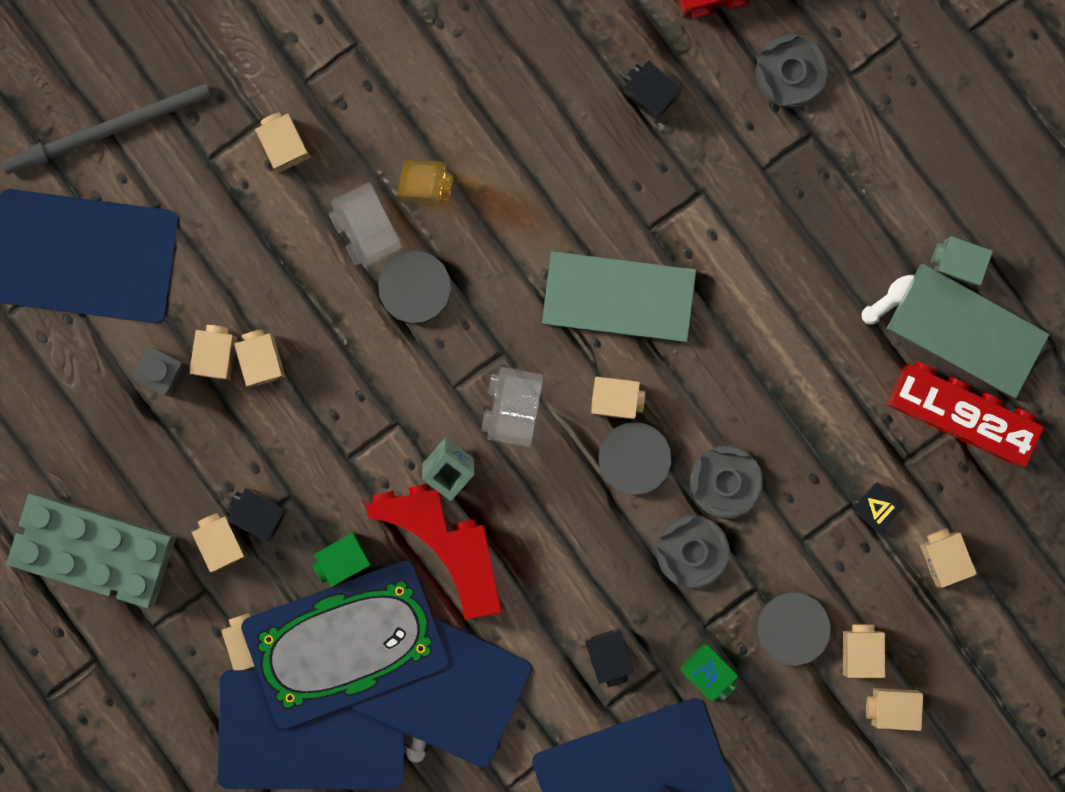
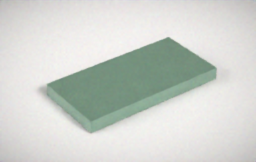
M551 251L542 325L686 343L696 269Z
M924 264L919 266L886 328L890 332L1012 399H1016L1050 335Z

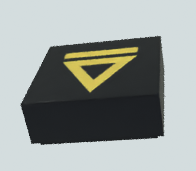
M875 482L851 509L877 534H880L904 506L878 482Z

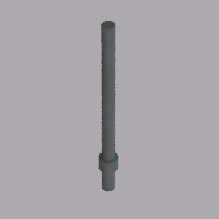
M205 83L48 144L37 143L27 147V152L3 160L1 163L7 175L31 165L37 168L50 163L49 159L212 96Z

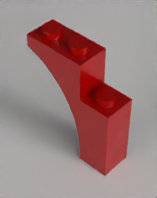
M429 484L409 487L410 495L395 498L394 491L372 495L374 502L365 504L368 519L385 521L408 530L424 541L439 556L454 580L465 620L501 613L502 609L484 525L476 526L475 519L453 523L455 531L448 532L441 495L437 490H431Z

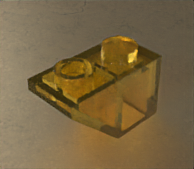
M404 160L397 197L399 201L442 209L443 201H450L454 185L453 174H449L447 165L444 162Z

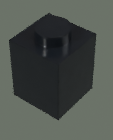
M650 60L643 67L636 64L623 79L627 83L623 94L654 122L680 96L682 90Z
M245 488L243 494L237 491L227 508V511L232 513L228 521L256 537L270 542L288 509L250 488Z
M619 628L584 639L598 684L606 682L609 688L629 681L627 675L634 673Z

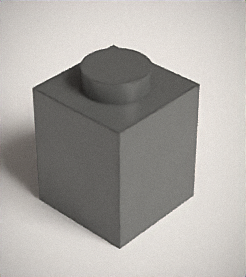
M148 346L132 379L164 396L172 397L188 365Z

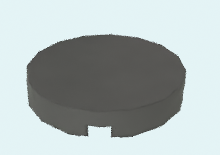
M789 34L777 37L765 46L757 59L755 76L758 88L766 99L777 106L796 108L809 104L819 96L826 85L829 68L826 55L817 43L805 37H800V35Z
M407 251L393 257L383 268L378 281L379 297L385 309L397 320L409 324L426 323L437 317L447 306L451 295V281L444 265L433 255L422 251Z
M641 422L625 423L613 429L603 440L598 454L599 468L605 481L615 490L628 495L646 494L658 488L666 479L671 466V449L665 437L654 427Z
M717 446L704 452L695 462L690 474V491L696 504L706 513L719 518H736L748 512L758 502L763 490V473L756 460L747 451L735 446Z
M684 516L673 520L662 531L657 542L656 557L661 571L671 582L684 588H701L714 583L724 573L729 561L730 546L725 533L715 522L702 516Z
M787 592L776 596L764 605L758 616L756 633L761 647L769 657L783 665L800 666L812 662L823 653L830 640L831 625L827 612L817 600L804 593Z

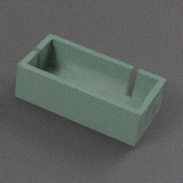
M28 494L18 526L24 527L25 530L15 534L6 565L102 595H117L116 599L141 607L151 608L156 605L177 536L41 494Z

